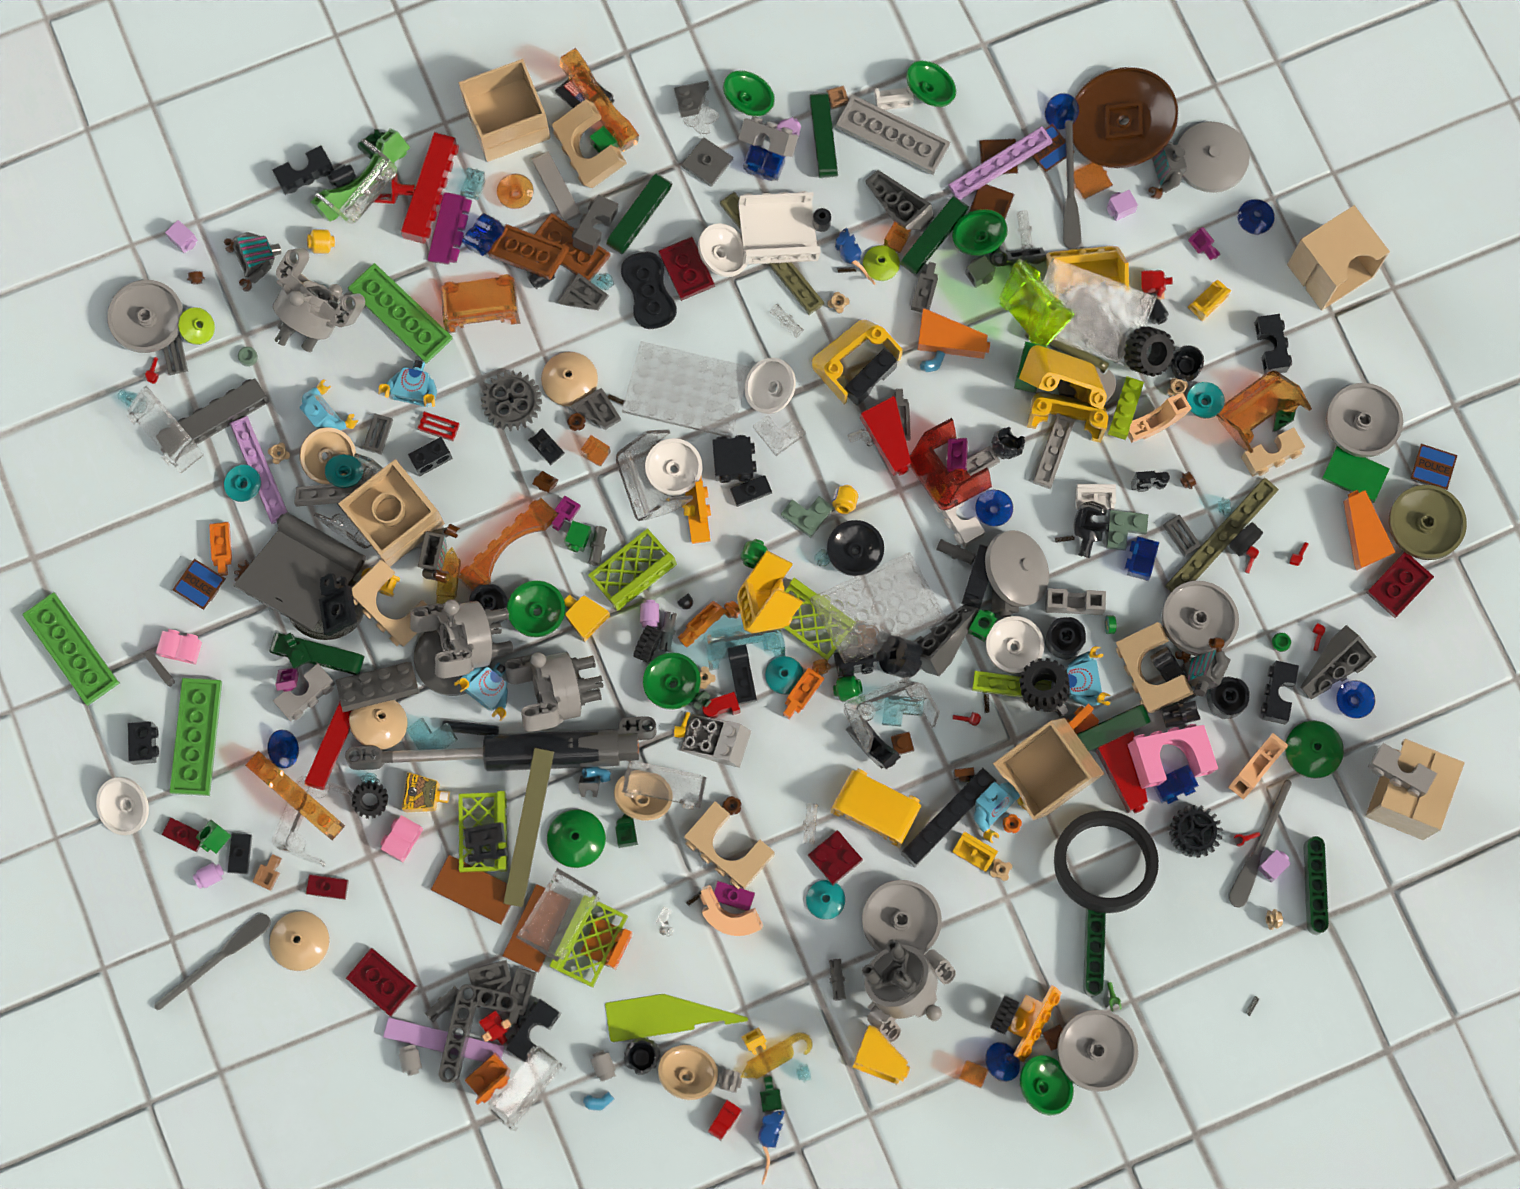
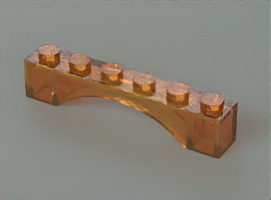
M574 48L561 56L560 67L584 100L586 99L595 104L602 117L600 122L618 141V146L622 152L637 144L639 140L638 132L630 121L606 97L578 50Z
M542 498L538 501L534 500L524 514L520 513L515 518V523L511 527L507 526L497 540L494 539L488 544V549L484 553L480 552L470 566L467 565L461 570L459 579L471 592L479 585L491 583V575L495 563L501 553L511 543L524 535L545 531L552 524L558 514Z
M257 751L245 765L332 841L346 826L261 752Z

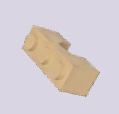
M1294 427L1279 434L1274 440L1278 448L1277 453L1266 452L1261 444L1244 452L1241 458L1252 477L1257 474L1262 476L1269 471V468L1273 466L1278 468L1286 463L1285 460L1289 458L1293 460L1302 455L1301 452L1305 445Z

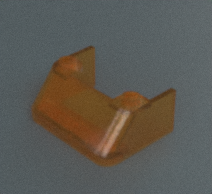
M1270 371L1227 401L1222 411L1216 416L1235 442L1251 454L1254 451L1249 443L1254 437L1252 430L1280 409L1285 412H1292L1300 405L1308 411L1312 408L1299 385L1278 371Z

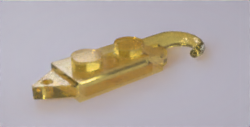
M453 547L445 555L442 571L449 572V574L445 577L447 583H437L436 604L443 605L446 601L455 600L457 597L461 560L458 559Z
M805 1033L793 1034L747 1061V1065L740 1078H755L757 1080L788 1062L794 1055L792 1044L799 1040L807 1042V1049L804 1051V1055H807L812 1050V1039Z

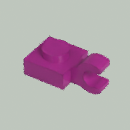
M1204 227L1200 228L1188 239L1198 254L1204 252L1209 260L1216 259L1221 255L1211 245L1215 241Z
M564 496L554 510L557 517L552 522V528L559 532L565 520L571 523L580 510L581 505Z

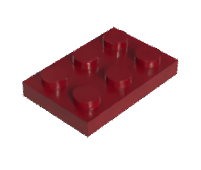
M693 237L658 251L681 301L715 287L707 266L700 257Z
M1404 552L1366 593L1390 615L1396 618L1434 576L1412 556Z
M373 948L366 953L346 977L350 983L390 1017L394 1015L417 987L416 984Z

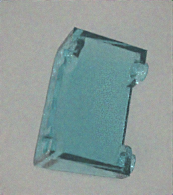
M743 625L707 632L704 637V645L709 671L719 669L720 661L727 658L726 648L744 644L763 642L764 651H772L775 658L785 656V642L781 629L751 634L744 630Z

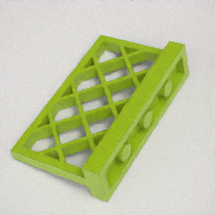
M647 528L588 574V576L612 603L613 607L619 611L674 568L677 563L675 557L665 549ZM649 536L652 540L651 546H641V540ZM637 549L636 558L626 557L627 551ZM640 550H650L649 559L639 558ZM653 550L662 551L665 554L660 559H652ZM614 561H622L621 570L611 569L612 563ZM625 561L635 562L634 570H624ZM638 562L649 563L648 568L645 571H637ZM600 572L607 573L606 581H598L595 576ZM610 573H620L619 582H609ZM634 574L633 580L630 583L623 582V575ZM619 586L618 592L611 596L608 593V587Z
M794 577L784 592L789 593L791 591L798 599L801 598L805 601L801 605L809 604L812 607L813 614L802 615L801 607H799L800 616H793L792 620L800 619L801 629L793 630L790 626H785L784 629L828 661L847 635L855 628L856 623ZM825 616L828 619V625L817 627L816 617ZM814 617L815 627L803 628L802 618ZM839 627L845 632L841 637L832 638L831 628ZM829 628L830 639L819 640L818 630ZM815 630L817 640L807 641L804 632ZM831 642L832 649L827 655L820 650L819 643Z
M505 791L459 794V872H508L507 856H502L500 859L495 860V866L486 867L480 862L475 863L472 867L464 868V859L469 854H472L471 852L474 849L468 850L463 844L465 840L463 829H466L463 826V821L470 816L477 822L473 827L482 826L481 822L490 815L494 819V823H504L506 842L500 843L498 846L499 849H507V794ZM494 797V805L487 810L481 802L485 798ZM463 798H472L476 804L468 811L463 807ZM478 806L486 811L479 821L471 814ZM483 847L486 851H491V849Z
M585 894L550 967L593 988L607 961L606 958L609 951L613 949L616 943L615 939L619 931H622L628 915ZM595 905L603 909L604 916L593 919L591 912ZM613 915L622 917L620 924L611 928L608 917ZM606 918L609 929L598 932L595 922ZM593 923L596 933L585 937L583 933L584 926ZM610 932L612 936L611 942L602 946L599 935ZM597 936L600 947L589 950L586 940ZM584 941L587 951L576 955L574 951L575 944ZM601 950L603 954L602 961L593 964L590 953ZM588 954L591 965L580 968L577 958ZM575 959L577 970L569 972L563 969L567 961ZM593 968L595 975L592 981L585 980L581 971Z

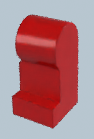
M735 692L710 699L711 703L707 708L703 706L704 716L714 719L719 714L731 710L733 715L741 713Z
M726 1100L709 1128L708 1133L721 1141L742 1112V1109Z

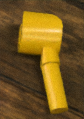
M680 500L676 501V504L684 509V516H695V505H687Z
M686 712L681 726H675L674 737L682 738L685 736L690 712Z

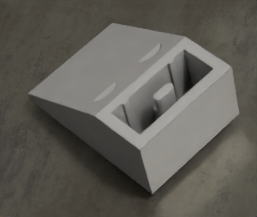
M692 714L680 751L740 768L751 731L742 724Z

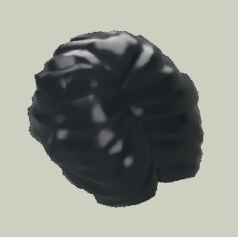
M1185 345L1177 349L1174 353V359L1172 358L1171 369L1177 379L1192 381L1204 368L1202 352L1199 348L1191 345Z
M1011 427L997 431L992 437V450L1001 459H1012L1021 455L1025 446V437L1020 436L1017 438L1010 431Z
M638 1038L628 1043L624 1053V1065L634 1070L637 1075L646 1074L656 1068L661 1056L657 1043L649 1040V1038Z

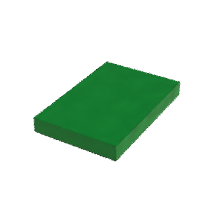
M1336 446L1322 480L1350 493L1356 490L1359 493L1366 491L1370 501L1374 503L1390 468L1366 457L1348 454Z

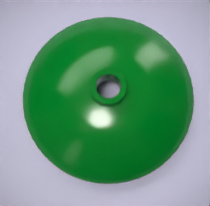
M917 61L908 68L906 73L907 84L915 97L923 103L934 107H945L955 99V83L952 77L939 65L929 61Z
M734 71L724 80V95L728 102L739 112L749 116H763L773 108L775 103L774 93L768 83L758 75L748 71Z
M986 209L976 210L966 214L956 223L952 238L959 251L967 255L979 256L988 254L1001 246L1007 237L1008 227L1006 220L998 212Z
M538 580L526 582L516 588L509 598L507 607L509 620L512 626L525 636L535 638L547 636L554 632L564 619V599L559 590L550 583ZM536 609L541 610L539 615L534 614Z
M665 653L656 657L649 663L643 675V688L648 699L663 709L673 710L688 705L697 696L701 686V676L698 667L693 660L680 653ZM671 683H677L675 687H670Z
M1321 721L1300 723L1292 729L1285 742L1288 744V747L1285 749L1288 763L1297 773L1308 778L1318 779L1332 774L1340 766L1343 759L1344 746L1340 735L1333 727ZM1314 744H1318L1320 750H1316Z
M580 809L569 810L557 816L551 823L547 833V845L550 853L557 862L570 868H582L594 863L602 854L606 843L605 830L600 820L592 813ZM575 833L579 834L577 840L572 839V835Z
M1041 1055L1031 1058L1024 1064L1020 1073V1087L1027 1103L1034 1110L1044 1115L1052 1116L1064 1112L1072 1102L1074 1087L1073 1082L1063 1072L1059 1061L1052 1057Z

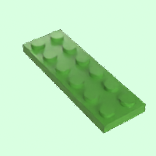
M375 263L348 287L352 294L359 293L363 295L365 306L425 364L453 339L440 324Z
M55 592L22 614L87 706L120 684Z
M182 678L170 784L171 794L210 796L222 689L221 680Z

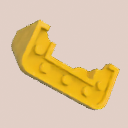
M1040 345L1033 346L1030 349L1019 377L1020 380L1045 391H1053L1058 386L1060 379L1070 382V386L1076 390L1075 398L1103 410L1107 396L1098 372L1092 363Z
M1038 392L1034 395L1027 428L1036 429L1040 422L1048 421L1049 414L1057 415L1058 413L1069 418L1086 421L1084 430L1091 433V441L1101 443L1108 424V414L1105 406L1102 410L1080 399L1047 392Z
M859 768L856 771L852 770L831 807L830 813L838 817L845 814V819H850L883 836L885 840L889 837L892 845L901 848L921 809L920 800L912 795L907 797L868 777V773Z
M868 1025L852 1068L898 1085L899 1081L903 1082L904 1078H907L910 1067L907 1066L908 1061L876 1027Z

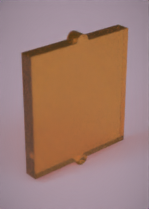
M1093 162L1074 171L1075 188L1079 190L1084 200L1113 186L1107 176V171L1102 166Z

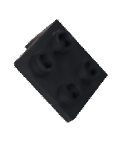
M872 646L833 654L838 677L851 676L854 673L860 672L863 675L870 674L877 666V658L873 656Z

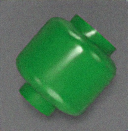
M759 539L747 541L740 555L741 560L745 566L754 569L768 549L764 542Z
M854 675L838 678L836 685H833L834 696H838L842 702L859 699L860 694L863 693L861 680L857 679Z

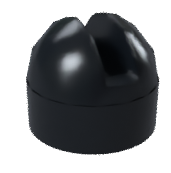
M688 593L677 601V604L682 609H690L693 606V598Z

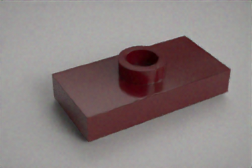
M170 818L161 835L195 852H198L200 848L199 844L201 842L195 838L200 831Z
M309 875L306 895L346 900L349 880Z

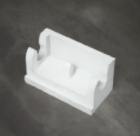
M909 86L900 89L879 91V88H875L874 90L876 106L883 110L913 107L914 96Z
M1077 484L1075 489L1076 510H1078L1080 505L1089 501L1103 504L1107 510H1114L1116 504V484Z

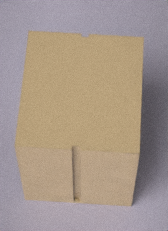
M523 59L458 82L466 111L487 162L550 139L545 111Z
M1354 205L1303 237L1287 265L1303 287L1306 286V291L1322 311L1372 279L1390 251Z
M396 459L338 503L347 517L389 567L424 540L426 531L433 532L445 524L435 506Z
M1065 718L1051 720L993 763L1002 777L1007 779L1017 790L1024 803V808L1033 820L1049 815L1104 775L1102 769Z
M1404 739L1401 742V750H1397L1401 752L1398 759L1399 769L1405 773H1411L1413 768L1420 763L1436 772L1437 775L1427 793L1422 797H1415L1407 792L1408 789L1402 786H1395L1390 782V779L1380 776L1365 817L1425 840L1441 830L1465 762Z

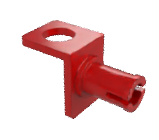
M394 174L391 181L392 194L377 193L374 202L395 204L398 195L413 196L415 184H399L397 174Z

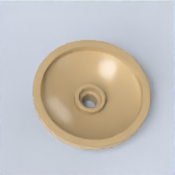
M564 352L554 356L547 362L542 372L541 381L543 390L549 399L562 406H571L595 392L598 376L594 364L586 356L576 352ZM566 373H572L571 377H566Z
M320 428L310 433L303 441L300 448V463L303 471L310 479L320 484H331L325 477L327 462L332 457L341 454L351 455L356 458V449L352 440L344 432L335 428ZM324 452L327 453V458L325 460L322 458V454Z
M395 700L351 710L349 716L351 732L364 746H377L381 750L389 749L397 745L407 731L408 721L406 713ZM378 715H383L384 719H380Z
M633 771L623 775L617 781L614 789V799L623 813L634 819L647 821L658 819L668 812L672 803V791L668 783L660 776L648 771Z
M297 911L285 915L275 924L270 935V949L273 957L281 966L293 971H304L315 967L323 960L329 948V933L326 925L320 918L309 912ZM296 936L300 937L299 943L294 942Z
M680 1045L671 1048L662 1056L658 1066V1077L662 1086L673 1096L685 1100H696L705 1097L714 1089L718 1079V1070L713 1058L704 1050L695 1046Z

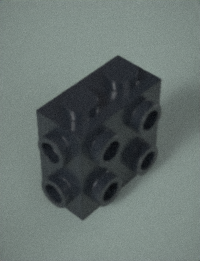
M737 435L735 438L720 436L712 440L716 481L720 483H729L731 480L745 482L753 478V472H757L756 461H752V454H755V443H751L750 437H746V435Z

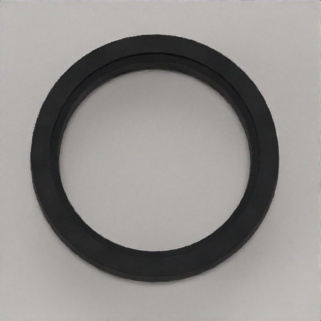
M1093 811L1081 815L1064 829L1055 846L1054 870L1061 888L1074 902L1091 911L1117 913L1134 907L1151 891L1158 874L1159 858L1152 837L1140 823L1122 813ZM1097 826L1117 828L1130 835L1140 846L1145 858L1146 867L1142 882L1130 893L1113 898L1096 896L1084 890L1075 882L1067 866V848L1076 835L1088 828Z

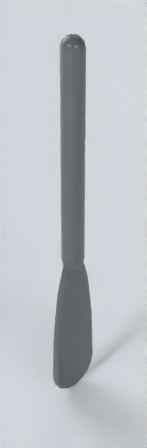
M1067 120L1065 122L1067 199L1064 209L1063 242L1068 249L1073 250L1081 245L1082 240L1079 210L1074 191L1072 121Z
M1290 780L1284 781L1257 846L1240 871L1229 893V901L1234 907H1243L1248 901L1257 876L1261 854L1292 785Z
M258 914L225 944L219 953L155 1004V1009L161 1010L225 957L239 951L267 931L271 924L269 916Z

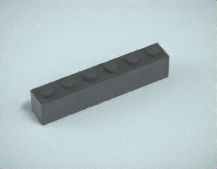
M256 378L249 379L239 388L229 390L220 399L212 400L208 406L195 410L191 416L181 418L174 426L162 429L160 434L156 436L172 460L230 426L231 422L247 416L270 401Z

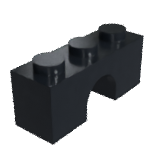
M322 145L305 153L308 165L303 170L293 169L289 162L272 169L285 195L296 192L298 188L304 185L312 184L320 177L328 176L329 171L334 169Z
M1280 314L1258 316L1254 322L1257 340H1269L1274 345V350L1264 352L1261 357L1264 374L1287 373L1290 366H1292V358L1287 352L1288 339L1284 337V320H1281Z
M883 349L845 386V390L848 393L847 397L858 406L871 394L872 388L881 379L884 381L897 368L898 361L886 349Z
M1276 660L1269 666L1267 676L1270 677V681L1264 689V695H1267L1266 702L1262 703L1260 711L1263 714L1262 720L1283 725L1289 722L1292 702L1284 701L1279 696V688L1283 686L1292 688L1296 684L1299 665Z
M542 999L538 1002L534 1001L529 1009L531 1013L527 1019L523 1018L517 1026L519 1028L516 1035L512 1034L506 1042V1045H508L506 1050L527 1064L538 1049V1046L530 1040L532 1028L541 1025L551 1030L561 1015L558 1010Z

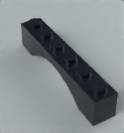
M982 768L902 850L901 855L915 868L964 815L975 806L976 800L997 780Z

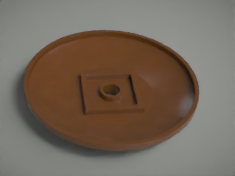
M1123 67L1106 71L1083 86L1072 102L1068 120L1072 121L1073 144L1082 156L1090 162L1103 167L1127 168L1139 165L1153 158L1168 144L1177 127L1179 111L1175 94L1163 78L1142 68ZM1122 119H1129V122L1127 124H1120V121Z

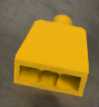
M571 595L564 599L565 606L569 609L565 613L566 619L584 642L610 617L608 610L584 595L578 601Z

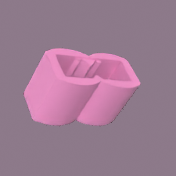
M168 629V632L162 631L156 654L160 657L196 665L202 645L198 636L193 634L182 636L179 635L180 632Z
M401 815L399 819L396 818L393 821L391 833L384 836L380 845L383 852L403 863L421 835L423 828Z

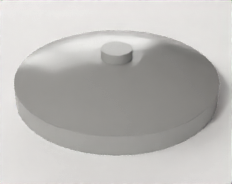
M1220 122L1199 123L1189 128L1178 142V145L1185 150L1184 158L1187 165L1182 178L1197 190L1210 193L1226 191L1237 185L1247 171L1250 159L1247 143L1237 130L1227 124Z
M139 280L124 286L116 293L108 308L107 321L112 335L123 347L138 353H150L165 348L175 340L179 334L178 321L184 311L180 299L170 287L154 280Z
M1357 383L1343 388L1332 399L1326 413V425L1330 437L1340 449L1357 457H1374L1388 451L1400 437L1403 429V413L1395 397L1386 389L1370 383Z
M1015 530L1006 531L992 539L986 551L985 566L988 579L995 592L1007 603L1018 607H1025L1039 601L1044 596L1049 583V568L1040 546L1029 535Z
M1190 581L1178 586L1167 597L1162 608V625L1167 637L1177 648L1191 655L1198 656L1215 650L1216 648L1209 646V639L1215 637L1224 640L1225 643L1222 648L1224 650L1233 641L1238 631L1239 614L1233 599L1222 588L1210 582Z
M895 880L881 885L869 896L863 909L862 926L864 934L870 945L879 953L887 949L886 944L891 939L897 940L900 945L912 946L919 951L923 949L927 952L937 940L941 930V911L935 897L929 890L916 882Z
M1090 1010L1075 1016L1064 1026L1058 1039L1057 1055L1059 1064L1070 1081L1085 1090L1102 1092L1120 1086L1131 1076L1138 1060V1044L1132 1029L1122 1018L1108 1011Z

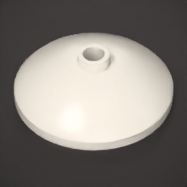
M713 224L701 233L698 241L699 254L703 263L713 273L722 277H733L746 268L742 236L738 231L725 224Z
M766 358L755 364L748 373L745 382V396L750 406L764 414L776 413L786 407L794 395L796 379L792 368L788 363L778 358Z
M675 438L666 439L657 443L648 453L645 471L649 482L655 489L668 495H680L690 491L695 487V482L699 481L702 474V460L699 452L689 442ZM675 466L677 471L671 472L670 468Z
M1010 616L999 620L993 625L986 639V650L990 660L997 668L1016 674L1024 672V667L1026 665L1030 666L1031 661L1038 662V659L1043 655L1044 639L1041 631L1032 621L1019 616ZM1016 645L1017 650H1011L1010 646Z
M125 777L112 778L106 781L98 792L96 800L97 812L102 823L110 831L118 835H131L145 825L149 813L148 800L144 791L136 782Z

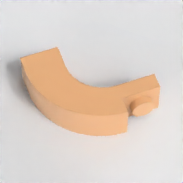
M1183 392L1168 398L1161 406L1149 414L1133 420L1128 433L1131 443L1142 438L1147 439L1184 417L1192 408Z
M1272 733L1228 788L1244 800L1288 747V744Z
M711 885L702 888L700 898L702 903L708 906L703 909L702 914L715 929L733 936H745L762 929L763 924L756 908L740 914L729 913L720 906Z

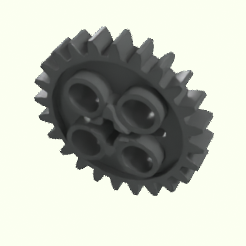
M512 370L511 375L504 371L503 377L497 374V380L491 378L492 385L485 384L488 390H482L483 395L486 396L481 397V401L484 403L481 407L483 410H486L484 415L489 416V422L494 421L495 427L501 424L502 430L506 426H508L509 431H512L513 426L519 430V425L521 424L526 428L527 421L531 424L533 423L531 417L538 418L535 411H541V407L538 405L543 402L542 399H539L542 396L541 392H537L539 386H534V379L529 381L528 374L523 378L521 371L517 376L514 370ZM517 387L524 388L520 393L514 392ZM499 391L505 392V395L502 397L496 396ZM522 404L527 405L525 410H519L518 407ZM502 409H509L507 414H500Z

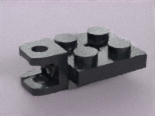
M329 573L321 577L320 590L321 595H324V597L319 599L323 630L324 635L331 636L357 623L352 587L348 586L347 579L344 576L336 579L334 574Z

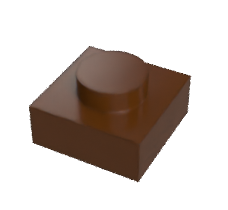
M542 471L534 478L532 484L540 490L549 493L557 485L558 479Z
M910 732L890 737L893 749L899 755L914 752Z
M974 767L954 769V780H959L960 783L969 782L975 776Z
M1060 1024L1042 1033L1050 1051L1057 1049L1058 1039L1063 1030Z

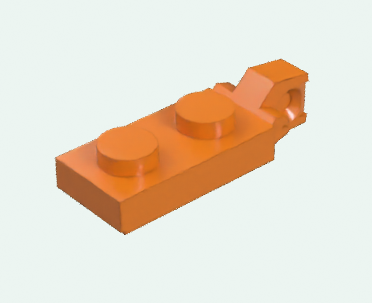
M230 523L209 524L211 560L214 566H218V574L226 576L228 575V565H231L232 562Z
M712 601L686 625V630L677 638L687 648L701 634H704L713 623L718 621L726 611L718 603Z
M808 668L788 695L785 705L788 707L783 712V716L790 719L795 711L800 713L825 678Z

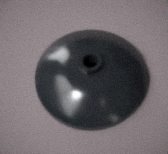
M861 520L846 521L838 525L829 536L827 542L828 558L834 568L845 575L854 577L867 575L874 571L881 563L884 555V541L879 531L873 525ZM857 549L859 553L853 554L852 550Z

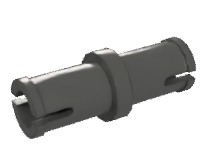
M603 526L595 527L593 542L590 543L591 553L588 563L593 566H600L602 551L605 550L604 541L607 528Z
M943 539L939 541L936 549L952 556V559L957 558L972 565L976 557V553L961 548V545L948 543Z
M665 612L663 628L660 629L662 635L659 650L671 652L672 638L676 632L674 630L676 613Z
M841 959L829 960L831 973L829 981L832 983L833 1000H845V976L842 973Z
M454 986L444 997H439L437 999L438 1002L425 1012L432 1022H435L446 1010L449 1011L451 1009L450 1006L456 1002L458 989Z

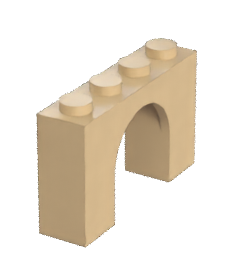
M585 99L551 125L555 130L553 131L555 137L563 145L562 150L571 160L572 168L578 172V179L581 184L594 188L626 165L627 162L619 148L612 145L592 158L586 159L580 151L582 134L602 119L595 104Z
M381 559L352 587L354 604L357 605L359 603L364 608L362 610L363 614L369 619L373 617L378 622L376 624L377 628L383 633L387 631L391 635L389 639L396 646L400 644L404 647L417 634V632L410 629L411 611L403 618L389 619L380 613L376 605V596L379 589L395 574ZM422 600L415 607L426 606L427 604Z
M1158 622L1116 642L1118 646L1116 648L1117 654L1120 658L1124 659L1126 663L1124 669L1128 676H1132L1134 681L1132 686L1135 692L1140 694L1142 698L1140 703L1144 705L1149 713H1154L1194 694L1184 675L1160 685H1152L1144 678L1141 671V663L1144 656L1150 650L1169 642L1162 624Z
M715 801L684 836L687 841L685 845L692 851L698 850L701 853L700 857L708 864L712 862L716 866L715 870L724 877L726 874L731 879L730 883L737 889L740 887L746 889L775 855V852L759 839L747 855L739 860L728 861L718 856L713 848V839L717 831L730 818V813Z

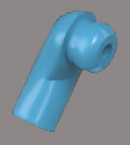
M937 351L934 359L920 363V369L925 372L937 371L942 364L945 353Z
M600 767L582 769L584 778L600 776L601 782L611 781V772L607 769Z
M607 1092L600 1099L588 1095L584 1098L583 1102L587 1109L601 1111L614 1098Z

